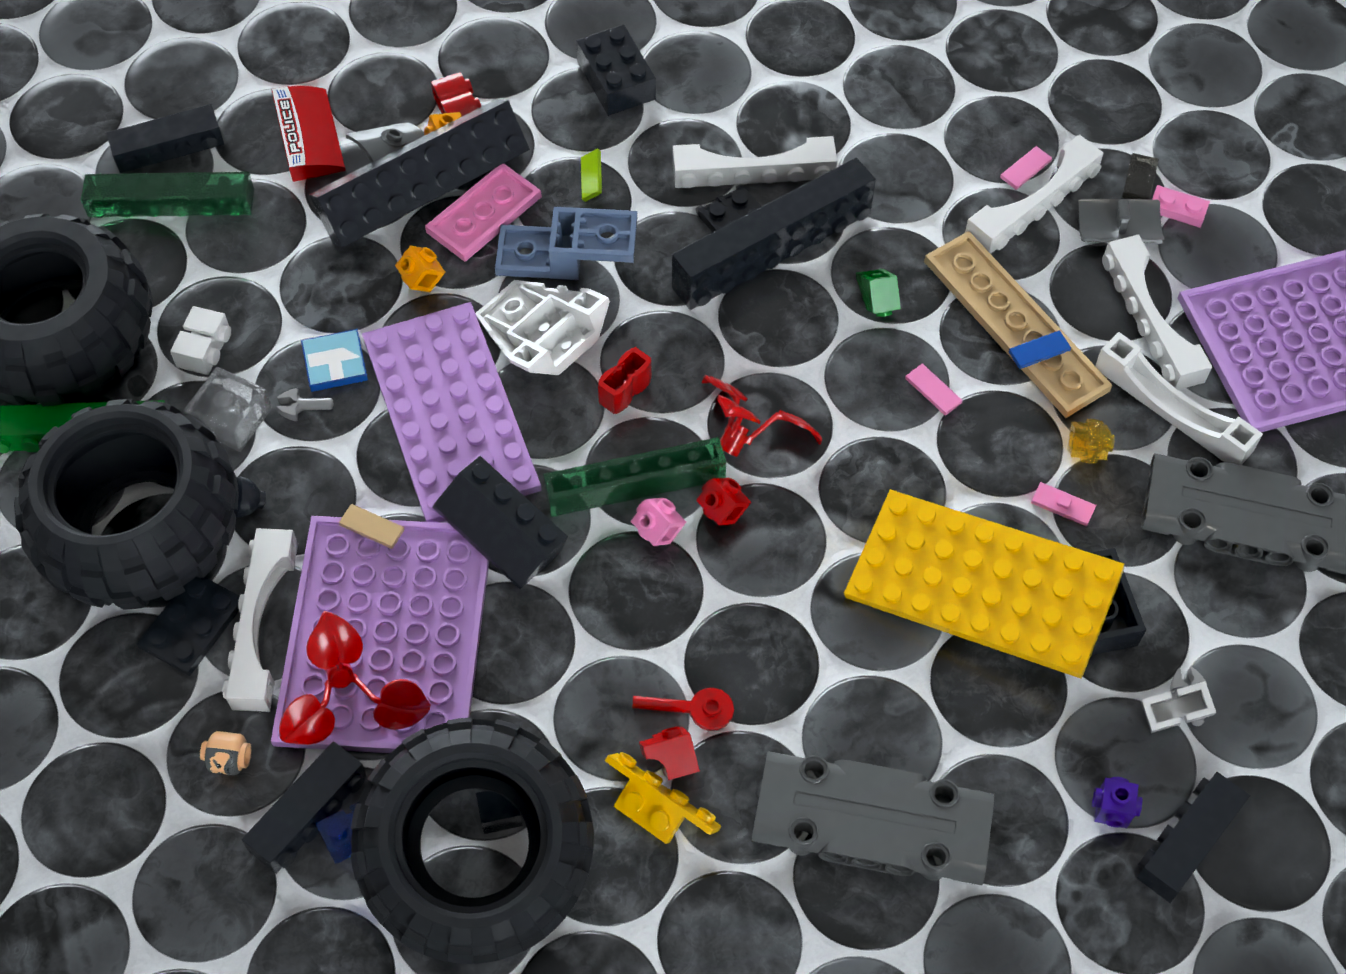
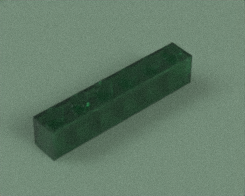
M249 172L85 174L81 202L87 216L96 218L251 215L254 186Z
M716 437L543 474L544 486L551 517L704 485L712 478H726V459L720 439Z

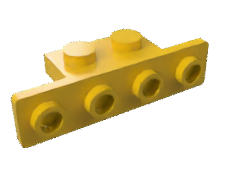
M620 752V754H610L606 757V763L629 778L628 783L613 807L665 844L670 843L684 818L709 835L718 832L721 828V825L715 821L716 817L714 814L702 807L697 809L688 802L689 797L677 789H672L671 791L662 784L663 779L649 770L644 772L636 766L637 761L630 755Z

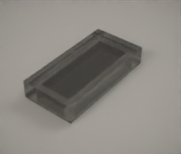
M1132 153L1121 199L1150 200L1159 161L1158 158Z

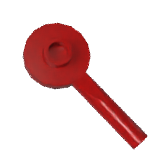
M704 688L698 691L691 701L633 696L632 708L689 713L696 725L709 731L720 730L726 727L732 720L734 713L733 701L730 696L717 688Z

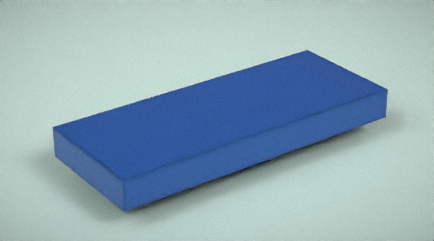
M1059 330L1010 348L1009 354L1020 370L1071 350V346Z

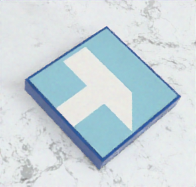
M358 329L301 340L311 392L368 380Z

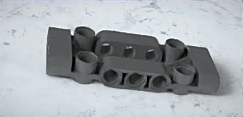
M1156 453L1153 454L1142 513V530L1165 535L1173 534L1175 540L1183 545H1191L1198 540L1205 541L1204 546L1210 551L1270 565L1288 566L1294 561L1295 565L1305 572H1313L1322 567L1326 568L1327 571L1346 575V494L1333 492L1328 485L1323 483H1314L1310 487L1301 485V481L1296 477L1239 464L1224 462L1212 466L1211 462L1203 457H1193L1190 460H1184Z
M768 751L751 842L787 847L797 855H808L811 852L818 853L819 858L827 862L899 876H910L914 872H918L930 881H937L944 877L982 886L987 866L994 793L957 787L955 783L947 779L931 782L927 781V778L919 773L851 760H837L834 763H829L818 755L802 758ZM814 770L817 771L821 775V777L818 779H811L805 773L807 771ZM943 794L949 798L950 803H941L935 796ZM805 831L811 836V839L807 841L798 840L795 837V833ZM936 856L941 860L942 865L933 866L926 858Z

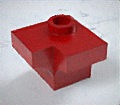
M684 727L667 728L662 730L661 733L652 735L651 739L639 742L642 755L646 760H658L661 763L663 774L668 780L700 772L691 734Z

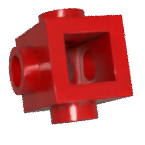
M732 478L710 479L702 487L703 492L696 499L703 508V513L718 525L735 524L752 503L741 491L739 483Z

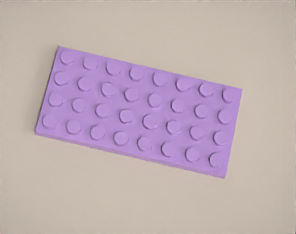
M471 302L362 333L426 522L440 523L446 521L432 508L433 504L459 472L479 456L484 458L524 496L541 491L540 481Z

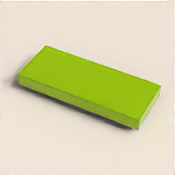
M598 148L581 157L582 200L585 202L602 194L601 151Z

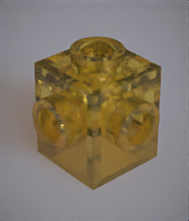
M1086 419L1085 423L1071 422L1067 450L1071 457L1080 458L1082 462L1098 463V460H1107L1108 452L1113 451L1115 436L1111 434L1108 426L1104 425V422L1101 420Z

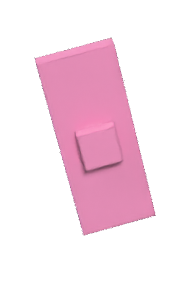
M1036 146L1004 171L1000 178L1017 190L1052 161V157Z
M923 363L905 377L913 387L945 416L962 404L963 400Z
M1040 482L1031 501L1036 506L1086 527L1096 507L1095 504Z

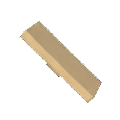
M353 504L349 506L339 521L340 526L393 549L404 532L403 526Z

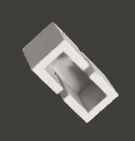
M193 306L183 325L184 330L192 332L180 331L170 352L177 368L209 375L213 365H216L219 361L220 350L224 342L226 343L230 339L231 327L228 324L225 313Z
M1206 682L1177 689L1175 692L1177 699L1171 700V692L1142 699L1141 704L1151 733L1180 725L1181 721L1179 718L1184 717L1185 723L1213 716L1216 710Z

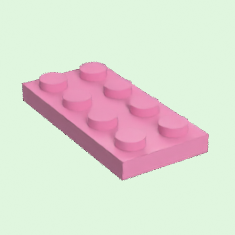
M502 164L494 168L425 225L426 233L466 262L500 233L501 225H510L542 197L541 190L510 167Z

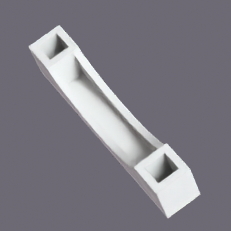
M1079 134L1061 148L1056 165L1059 169L1045 186L1031 196L1009 205L994 208L986 205L968 219L965 233L970 231L990 254L996 249L1001 250L1014 235L1022 234L1028 224L1034 220H1040L1050 207L1058 206L1071 191L1076 192L1089 177L1094 178L1102 167L1100 163L1103 152Z
M833 136L807 138L805 144L793 150L777 155L756 158L723 156L701 149L700 144L673 145L675 188L814 180L837 167Z
M1139 234L1108 242L1102 257L1105 270L1110 272L1117 292L1122 294L1127 311L1136 320L1138 331L1141 336L1145 337L1151 356L1157 359L1162 369L1163 378L1177 390L1205 383L1212 365L1201 345H1193L1176 333L1163 319L1152 302L1144 275L1151 255Z
M1120 332L1101 349L1095 367L1105 377L1222 461L1242 465L1254 452L1263 433L1239 416L1233 419L1220 415L1182 394L1151 366L1141 353L1142 348Z
M256 528L255 538L249 542L248 552L251 560L250 566L244 569L243 579L246 588L245 593L239 597L240 621L235 623L233 629V638L236 643L234 651L231 650L228 656V667L231 669L229 680L226 679L223 684V698L227 699L232 710L270 712L275 682L270 671L263 670L261 666L258 647L259 627L266 602L274 587L287 571H294L298 543L293 530Z

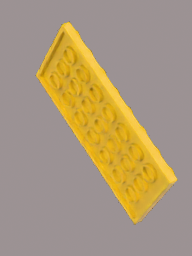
M890 489L844 591L845 598L1082 679L1123 574L1125 564Z

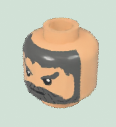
M216 731L210 736L208 741H203L200 749V759L205 761L206 768L211 773L237 775L243 768L248 767L251 758V744L247 743L244 735L238 733Z

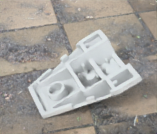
M514 280L475 314L479 322L512 364L530 373L560 375L599 340L610 301L608 297L589 288L571 291L567 289V286L558 285L557 289L546 288L544 283Z

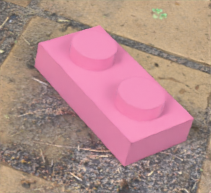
M1157 185L1152 200L1160 201L1161 216L1199 228L1202 226L1210 201Z

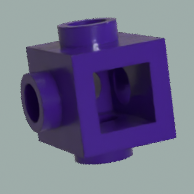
M1122 777L1105 778L1101 787L1094 789L1092 807L1096 808L1094 822L1127 829L1135 816L1139 817L1141 813L1143 799L1138 796L1139 784L1129 783V780Z

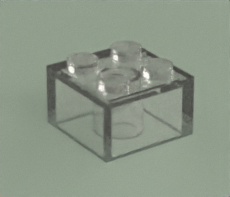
M216 367L183 411L185 416L190 414L207 426L214 433L218 442L241 452L271 411L272 405L265 388Z

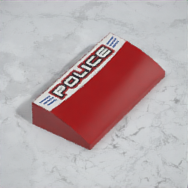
M312 86L272 88L292 181L295 182L346 171L326 89Z

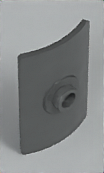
M408 122L346 134L347 139L361 147L371 163L424 136V132L420 128Z
M1081 198L1078 200V222L1081 241L1111 242L1139 234L1143 243H1164L1159 200Z

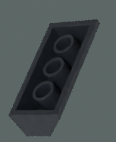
M481 456L459 472L432 507L519 589L561 553L568 538L560 528Z

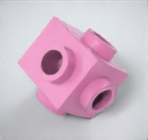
M653 498L642 501L636 509V515L630 521L638 529V534L653 546L671 544L686 523L675 510V505L666 498Z

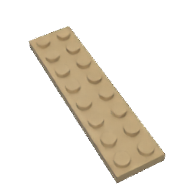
M970 231L925 255L924 263L1010 357V348L1053 332L1061 331L1071 346L1070 351L1022 368L1021 370L1065 418L1111 391L1112 384Z

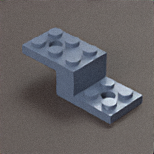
M554 207L551 227L501 225L495 274L496 276L579 280L581 260L634 263L638 213L637 211ZM605 232L614 234L611 238H603L600 235ZM524 248H529L533 250L530 254L527 255L519 253V251Z

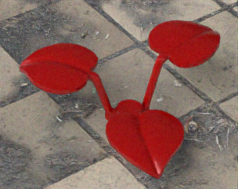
M709 375L703 377L702 384L711 383L722 391L727 392L733 399L732 401L721 395L717 397L725 417H729L725 432L717 444L723 451L738 457L745 443L751 445L753 439L776 420L788 421L809 430L816 438L818 444H821V435L809 423L798 416L782 410L776 412L748 436L749 429L741 425L742 419L745 418L758 424L761 423L752 412L739 406L740 399L746 402L748 398L737 388L718 378Z
M323 611L318 624L309 636L306 653L312 664L318 668L325 669L328 680L324 683V698L320 703L314 695L305 694L292 701L281 718L279 735L281 741L290 744L311 745L326 739L332 733L335 725L333 712L325 708L330 700L331 688H345L351 682H354L372 702L378 704L373 712L374 720L380 726L387 729H404L416 724L429 712L431 705L421 688L414 682L406 679H396L387 683L380 692V698L375 696L358 678V675L353 673L350 663H354L360 658L363 651V643L359 633L343 618L331 612Z

